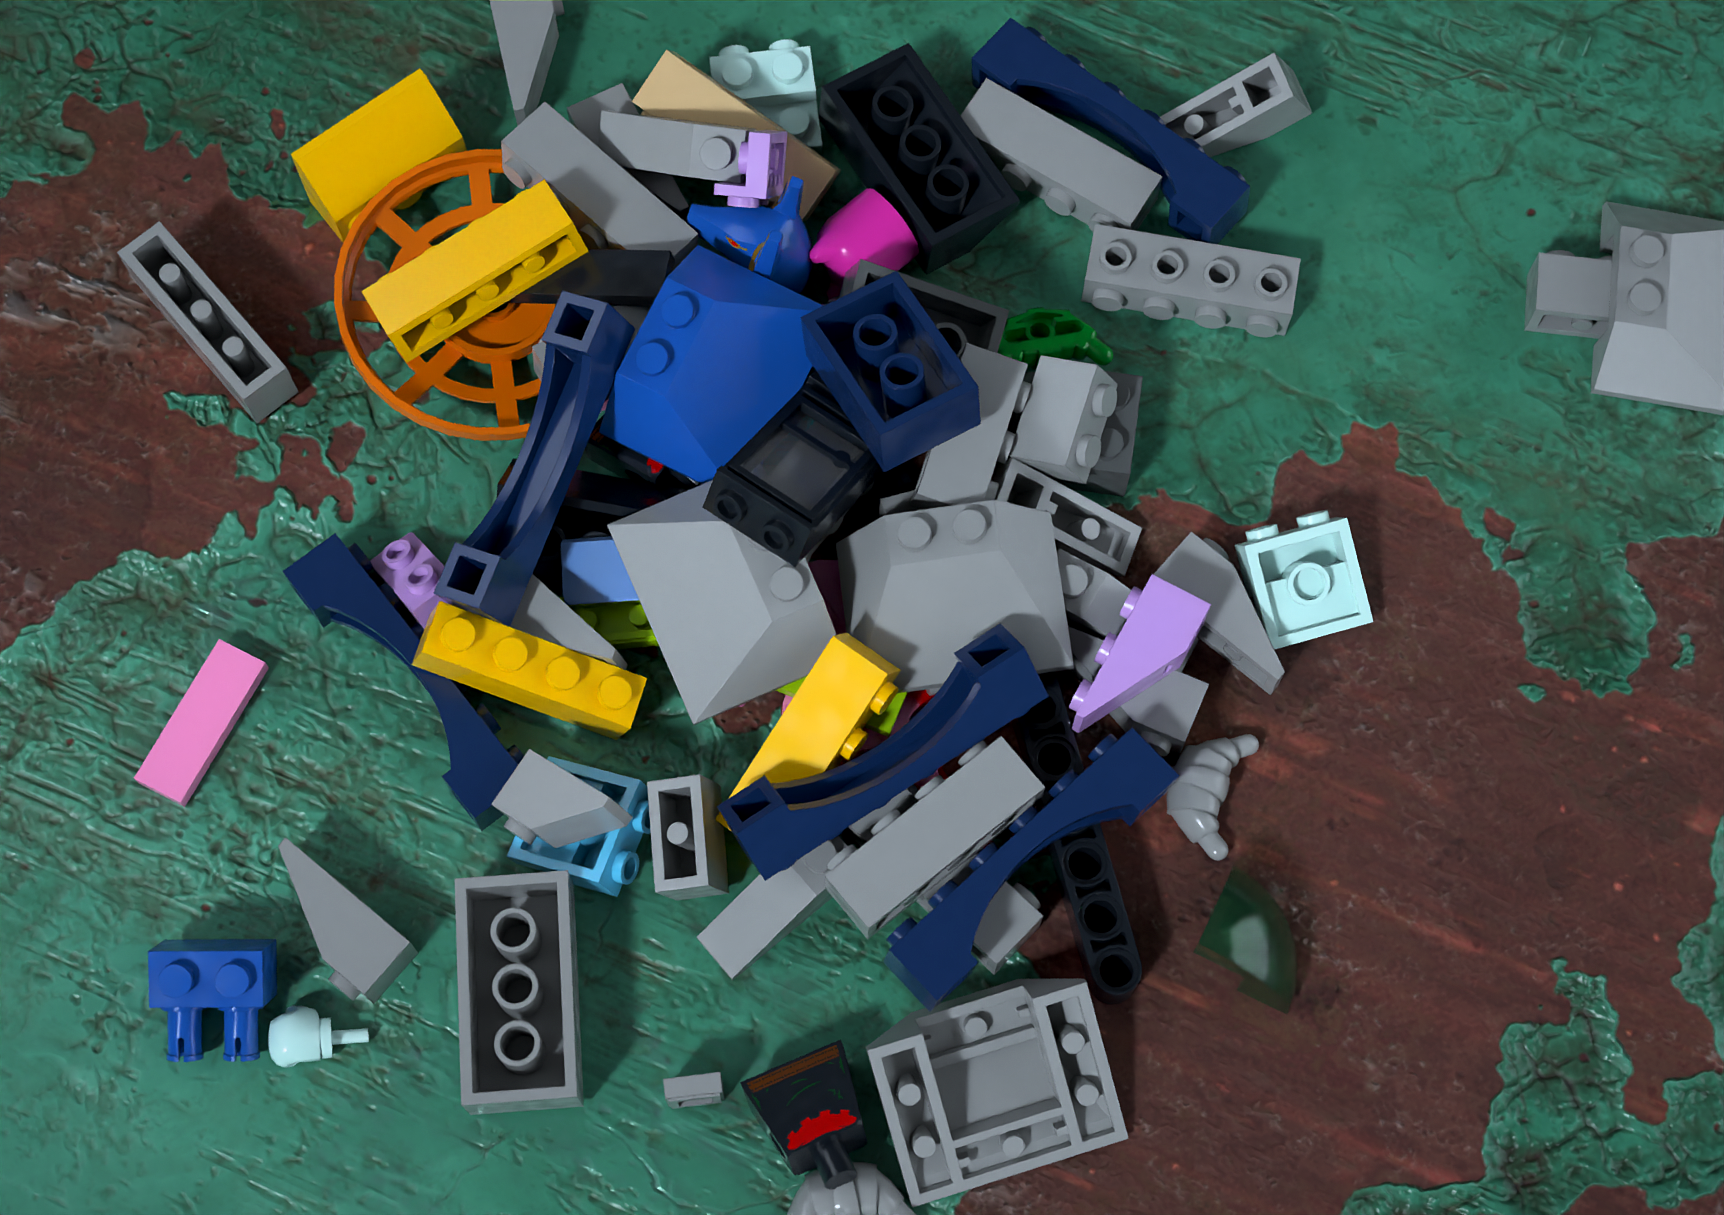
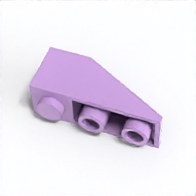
M1153 574L1143 590L1134 586L1119 614L1127 619L1118 636L1109 632L1094 661L1102 665L1093 683L1084 678L1072 698L1069 708L1076 711L1072 730L1080 733L1180 668L1205 622L1211 604Z

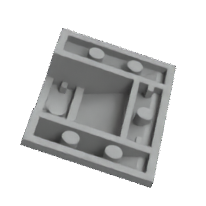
M1605 202L1602 206L1599 252L1612 254L1608 329L1593 345L1590 393L1724 415V221Z
M759 464L752 474L771 485ZM713 480L607 525L693 725L807 677L832 636L836 635L825 602L805 557L796 567H793L702 508Z
M994 499L884 515L836 543L846 633L901 670L892 683L898 687L897 693L940 688L958 662L954 653L1000 623L1025 647L1038 674L1074 669L1051 512Z
M1016 979L940 1003L931 1012L927 1008L911 1012L866 1046L912 1208L1128 1139L1085 979Z

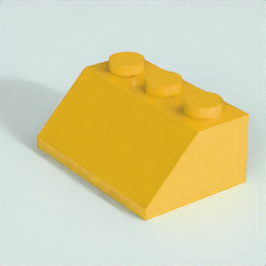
M419 68L291 153V157L310 202L342 243H344L353 222L364 207L393 179L419 164L446 154L467 151L463 136L427 76ZM432 186L426 187L406 199L393 212L397 209L402 210L412 206L418 201L422 193Z

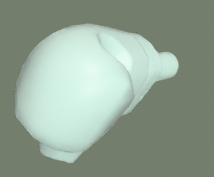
M304 1006L288 1007L284 1014L277 1016L271 1021L268 1033V1048L271 1059L276 1065L285 1068L295 1066L299 1062L332 1058V1045L369 1042L368 1028L331 1031L330 1017L319 1019L315 1009Z

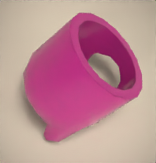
M866 188L826 220L817 233V243L812 247L809 255L813 263H821L829 276L830 284L826 293L830 300L833 297L839 296L845 273L860 259L899 271L919 254V248L912 231L896 209L881 194L873 189Z

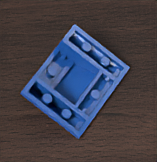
M697 245L667 276L618 368L599 433L700 484L713 480L716 470L721 465L724 466L806 384L814 366L806 356L800 317L823 307V305ZM767 457L760 463L761 468L764 465Z

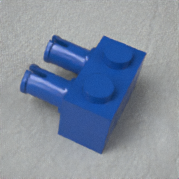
M277 939L164 940L148 951L149 1008H161V1010L167 1011L168 1052L166 1056L168 1061L179 1062L180 1056H184V1062L197 1061L204 1058V1051L202 1050V1010L205 1008H218V1010L224 1011L225 1052H223V1060L235 1062L237 1060L236 1056H241V1062L260 1058L258 1010L264 1008L277 995Z

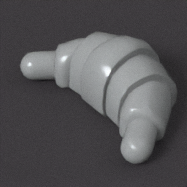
M1251 734L1231 739L1226 737L1207 740L1198 745H1188L1179 756L1175 766L1172 767L1179 777L1167 793V814L1172 815L1187 838L1192 843H1199L1213 860H1222L1229 852L1226 842L1218 833L1219 822L1217 817L1219 809L1228 793L1231 769L1239 763L1240 758L1256 753L1259 748V741Z
M853 1162L857 1171L856 1178L835 1189L825 1188L818 1169L805 1174V1181L795 1194L787 1212V1215L916 1214L903 1201V1194L893 1182L877 1169V1164L866 1162Z

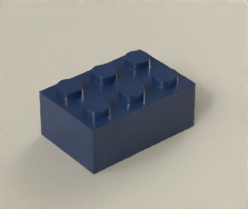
M897 271L800 317L806 356L884 472L981 424L978 385Z

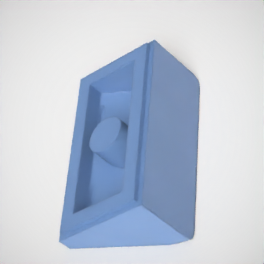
M612 536L562 540V589L566 605L639 600Z

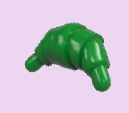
M1043 307L1027 309L1025 313L1008 318L997 352L1006 357L1027 363V368L1031 367L1034 370L1037 368L1041 355L1071 360L1072 358L1084 360L1086 357H1089L1101 366L1108 365L1113 360L1112 349L1096 338L1097 332L1094 328L1071 314L1068 309H1044Z

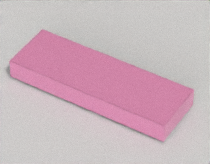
M219 639L134 779L139 784L185 807L268 671L269 667L266 662Z

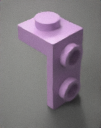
M410 532L401 539L390 543L383 552L370 561L374 571L384 582L389 584L423 629H425L430 613L439 601L450 604L434 594L445 566L414 533Z

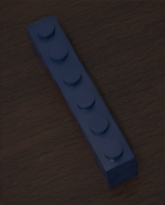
M1010 18L971 58L972 85L977 89L981 87L987 78L1043 110L1052 111L1083 122L1117 142L1143 166L1163 176L1160 189L1170 205L1168 225L1185 238L1218 244L1247 212L1250 185L1247 184L1244 177L1236 169L1230 166H1221L1207 156L1203 148L1196 141L1190 138H1182L1166 127L1163 120L1156 113L1137 107L1126 99L1124 93L1111 82L1103 83L1090 74L1076 57L1070 54L1063 55L1049 45L1044 36L1032 27L1025 28Z
M562 290L541 339L546 344L542 380L533 417L519 456L504 487L484 519L462 544L454 543L434 590L435 595L451 605L506 626H511L614 381L616 372L635 331V327L609 303Z
M336 533L282 572L293 590L323 628L331 622H335L368 636L394 654L422 683L436 704L447 736L451 770L442 777L451 793L479 829L483 831L504 815L491 804L524 755L515 744L507 750L494 735L501 730V727L482 703L473 708L462 693L469 689L467 685L412 665L424 631L423 627L418 622L411 627L407 625L399 612L405 609V606L387 582L377 587L367 574L374 567L360 547L353 543L347 548Z
M1001 623L954 653L958 662L939 691L907 724L878 746L841 766L807 778L770 783L764 775L719 804L717 808L745 854L763 879L766 881L778 872L790 868L798 859L827 840L836 838L853 823L873 810L885 806L893 797L919 780L931 776L939 767L983 741L985 737L1013 719L1023 716L1033 706L1047 698L1048 694L1025 647Z
M1133 728L1126 732L1119 740L1112 733L1108 735L1088 755V758L1093 763L1082 774L1078 775L1073 769L1066 773L1048 792L1054 799L1040 812L1033 805L1029 807L1009 827V830L1014 834L1012 838L1001 848H998L993 842L986 846L969 863L968 866L974 872L960 885L953 879L949 880L928 901V904L933 908L931 912L918 923L912 917H909L886 939L892 947L888 950L883 963L929 1012L968 978L977 966L978 961L972 956L971 950L981 918L995 894L1025 862L1051 843L1087 826L1123 819L1131 826L1164 796L1178 779L1179 775Z

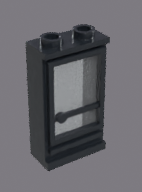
M815 370L809 376L807 383L724 466L721 465L716 470L702 508L793 567H796L883 472V469Z

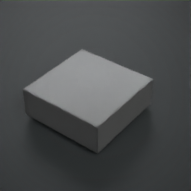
M720 1072L663 1079L665 1100L671 1109L717 1104L725 1100L723 1079Z

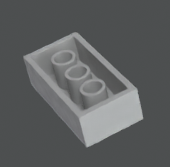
M568 870L454 878L461 1106L470 1115L584 1107L574 883Z

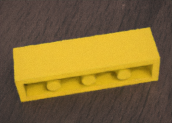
M544 179L533 187L521 191L513 199L484 217L475 219L469 226L438 245L428 248L423 254L394 272L382 276L376 283L361 292L387 336L406 363L589 251L572 220Z
M442 601L438 602L429 615L412 665L615 740L631 729L647 681L646 677Z
M848 633L832 636L730 797L764 775L770 783L788 782L836 768L844 758L851 761L868 738L869 734L863 728L872 714L875 712L881 715L897 694L898 687L892 683L901 670ZM719 812L715 820L731 831L721 812Z

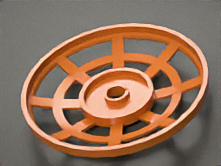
M474 149L446 154L419 164L393 179L368 202L353 222L341 247L334 276V306L341 339L354 367L370 389L391 408L417 424L449 436L478 441L525 438L530 423L520 425L517 401L538 395L541 381L538 378L526 384L515 386L512 361L519 360L532 353V346L538 344L539 340L543 337L556 304L508 303L507 307L502 311L487 313L445 339L444 342L446 344L428 362H425L419 355L406 363L415 374L395 392L383 382L371 366L357 338L354 322L380 323L367 301L352 300V285L357 263L368 239L377 227L382 229L402 247L388 272L391 273L423 254L428 248L432 247L430 243L452 229L470 224L475 219L484 217L505 204L492 202L489 173H504L502 169V149ZM469 175L472 205L463 206L441 214L423 225L417 232L393 212L403 201L426 187L450 178ZM463 357L476 362L491 364L493 388L465 385L449 379L445 375ZM432 387H435L443 393L462 400L495 403L498 427H475L451 423L426 414L413 405Z

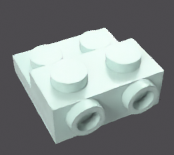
M779 40L772 43L768 51L749 53L748 48L744 46L732 45L723 48L719 52V56L709 57L711 78L818 154L823 155L810 46L799 47V44L794 40Z
M1328 510L1312 512L1296 518L1298 528L1279 532L1277 524L1257 527L1245 532L1247 542L1235 545L1246 592L1249 597H1253L1257 615L1274 650L1373 622L1347 518H1330Z

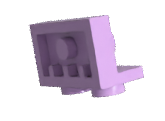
M761 130L749 132V141L741 142L738 158L739 173L746 174V182L715 183L714 195L728 196V206L759 208V205H768V198L781 195L784 185L787 131Z

